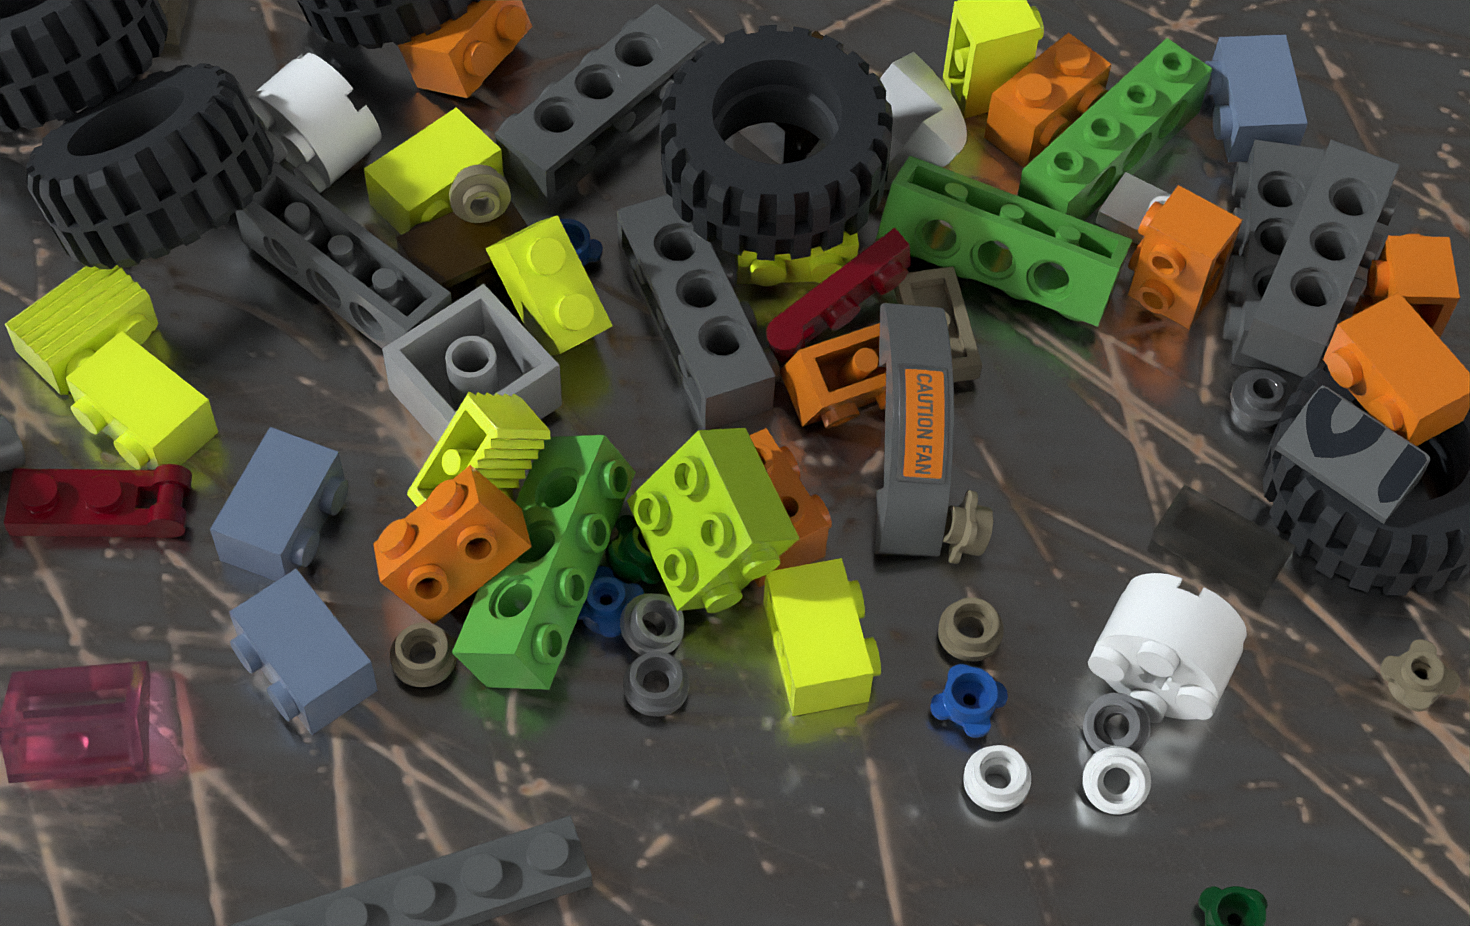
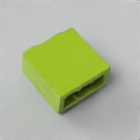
M746 428L698 430L626 500L677 611L706 608L708 613H716L730 608L741 600L743 596L741 590L752 580L765 576L775 570L781 563L779 557L800 539Z

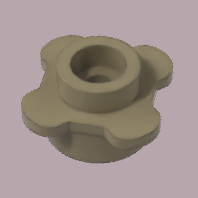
M968 490L959 506L950 505L948 507L943 542L950 544L947 554L949 563L958 564L962 553L979 557L985 552L989 544L993 528V512L990 507L977 504L978 494L976 491Z
M1423 639L1413 641L1409 651L1399 657L1387 656L1380 666L1381 675L1388 681L1393 697L1404 706L1417 712L1426 711L1441 694L1452 695L1460 686L1458 673L1453 669L1446 668L1436 656V646ZM1414 672H1423L1426 676V679L1423 680L1418 678Z

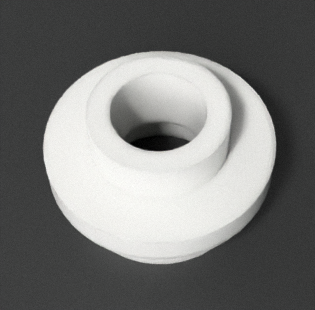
M993 745L978 750L970 757L965 767L963 782L968 796L978 806L989 811L1003 812L1014 809L1025 800L1031 786V772L1027 762L1017 751L1007 746ZM989 774H999L1007 780L1008 786L1003 789L994 788L987 784L985 777Z
M1110 746L1097 751L1086 763L1083 771V787L1090 802L1101 811L1109 814H1125L1137 809L1146 800L1151 787V776L1147 764L1135 751L1122 746ZM1112 768H1122L1129 774L1127 785L1120 790H1111L1103 783L1106 772Z

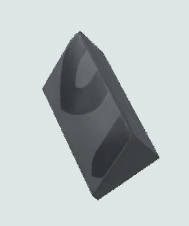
M1323 385L1312 395L1275 447L1276 451L1383 524L1418 484L1430 462V457L1427 453Z

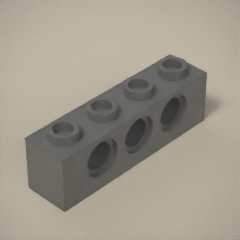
M657 3L640 17L631 18L609 42L600 49L591 50L583 58L579 66L560 81L550 83L538 99L522 112L512 114L502 123L499 130L495 132L496 144L502 150L503 173L549 207L662 113V100L666 88L674 83V74L687 60L690 59L695 62V52L706 46V38Z
M1332 139L1330 140L1255 314L1241 351L1242 354L1301 377H1305L1313 369L1317 368L1321 357L1324 358L1338 325L1336 320L1340 311L1352 315L1366 281L1354 276L1358 266L1369 269L1372 260H1375L1384 236L1373 232L1376 222L1389 225L1402 192L1391 188L1400 164Z
M1254 140L1247 163L1238 161L1236 165L1232 196L1241 197V208H1235L1233 215L1242 219V223L1235 243L1239 244L1238 255L1231 256L1226 281V289L1236 291L1235 304L1229 303L1223 330V338L1233 340L1232 364L1289 372L1242 354L1241 351L1255 314L1324 157L1325 149Z
M277 162L273 164L272 173L268 175V182L262 191L255 192L253 194V201L243 210L236 211L242 241L381 348L452 304L451 293Z
M668 194L618 209V246L704 430H711L772 410L775 384L781 381L780 368L771 348L762 349L756 337L757 323L750 304L747 300L739 302L733 290L735 286L734 276L727 257L724 254L716 255L711 243L693 232V221L687 223L679 217L673 208V199ZM701 305V306H706V307H705V308H696V307H693V306ZM727 352L730 353V355L721 356L716 355L714 353Z

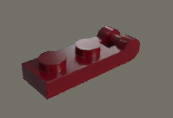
M893 228L768 324L766 332L769 348L773 351L779 366L783 367L798 350L806 348L805 345L828 327L832 331H836L848 324L860 311L859 304L873 293L878 291L880 295L886 294L905 279L908 274L906 268L910 266V245L896 228Z
M176 464L160 465L155 470L13 468L4 526L9 536L179 537L185 533L187 511L182 507L183 498L190 494L192 473L186 467ZM143 499H157L156 504L152 505L149 509L142 508Z

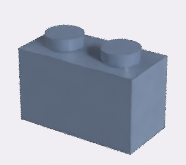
M1286 34L1219 37L1212 61L1205 62V64L1213 68L1205 94L1213 95L1215 103L1213 132L1217 140H1223L1227 161L1247 162L1254 140L1300 146L1308 122Z
M270 427L210 528L220 561L273 581L279 580L294 569L298 570L300 566L307 567L317 552L320 541L319 531L329 514L334 516L340 511L348 493V480L344 477L339 452Z
M294 569L229 611L237 637L230 641L235 654L251 674L259 669L262 670L272 683L271 686L266 688L268 695L281 715L287 721L297 716L311 735L378 691L370 659L297 569Z

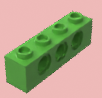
M1166 38L1023 168L1017 196L1077 219L1086 220L1106 201L1125 172L1131 175L1135 174L1200 112L1213 68Z
M913 156L908 157L891 184L875 240H879L893 228H896L909 243L910 257L912 258L918 257L944 268L954 266L956 276L975 279L1001 289L1015 299L1035 302L1058 311L1067 319L1084 321L1097 327L1112 298L1133 239ZM939 220L949 223L953 228L943 225ZM994 241L1003 243L1009 249H1005L998 246ZM1049 262L1056 263L1063 267L1065 270L1057 269L1054 266H1052Z
M605 435L550 437V440H544V449L538 452V459L533 460L532 469L529 470L516 500V504L522 508L532 547L479 588L452 651V654L486 687L550 689L636 473Z

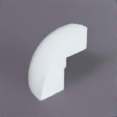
M915 52L893 62L880 78L887 91L886 100L891 104L893 115L888 178L884 185V190H890L893 180L909 156L943 168L959 154L966 143V125L955 99L940 78ZM819 140L806 158L815 155L826 147L822 140Z

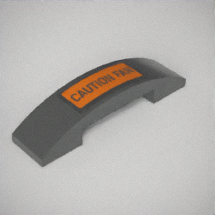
M883 303L880 305L879 367H886L884 488L876 491L875 554L936 558L940 556L947 519L954 439L953 369L947 320L944 308Z

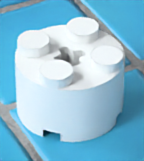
M307 53L304 57L300 54L296 59L289 62L248 98V101L273 146V162L279 164L282 160L286 159L296 167L294 169L296 177L320 194L381 141L382 137L378 123L367 105L357 112L347 97L353 90V87L346 79L323 59L315 54Z
M1162 573L1143 574L1130 581L1120 596L1088 660V666L1094 674L1104 679L1115 691L1137 699L1146 708L1151 723H1160L1164 716L1186 720L1210 719L1243 652V643L1247 636L1246 626L1236 610L1216 593L1203 587L1198 597L1178 588L1183 578Z

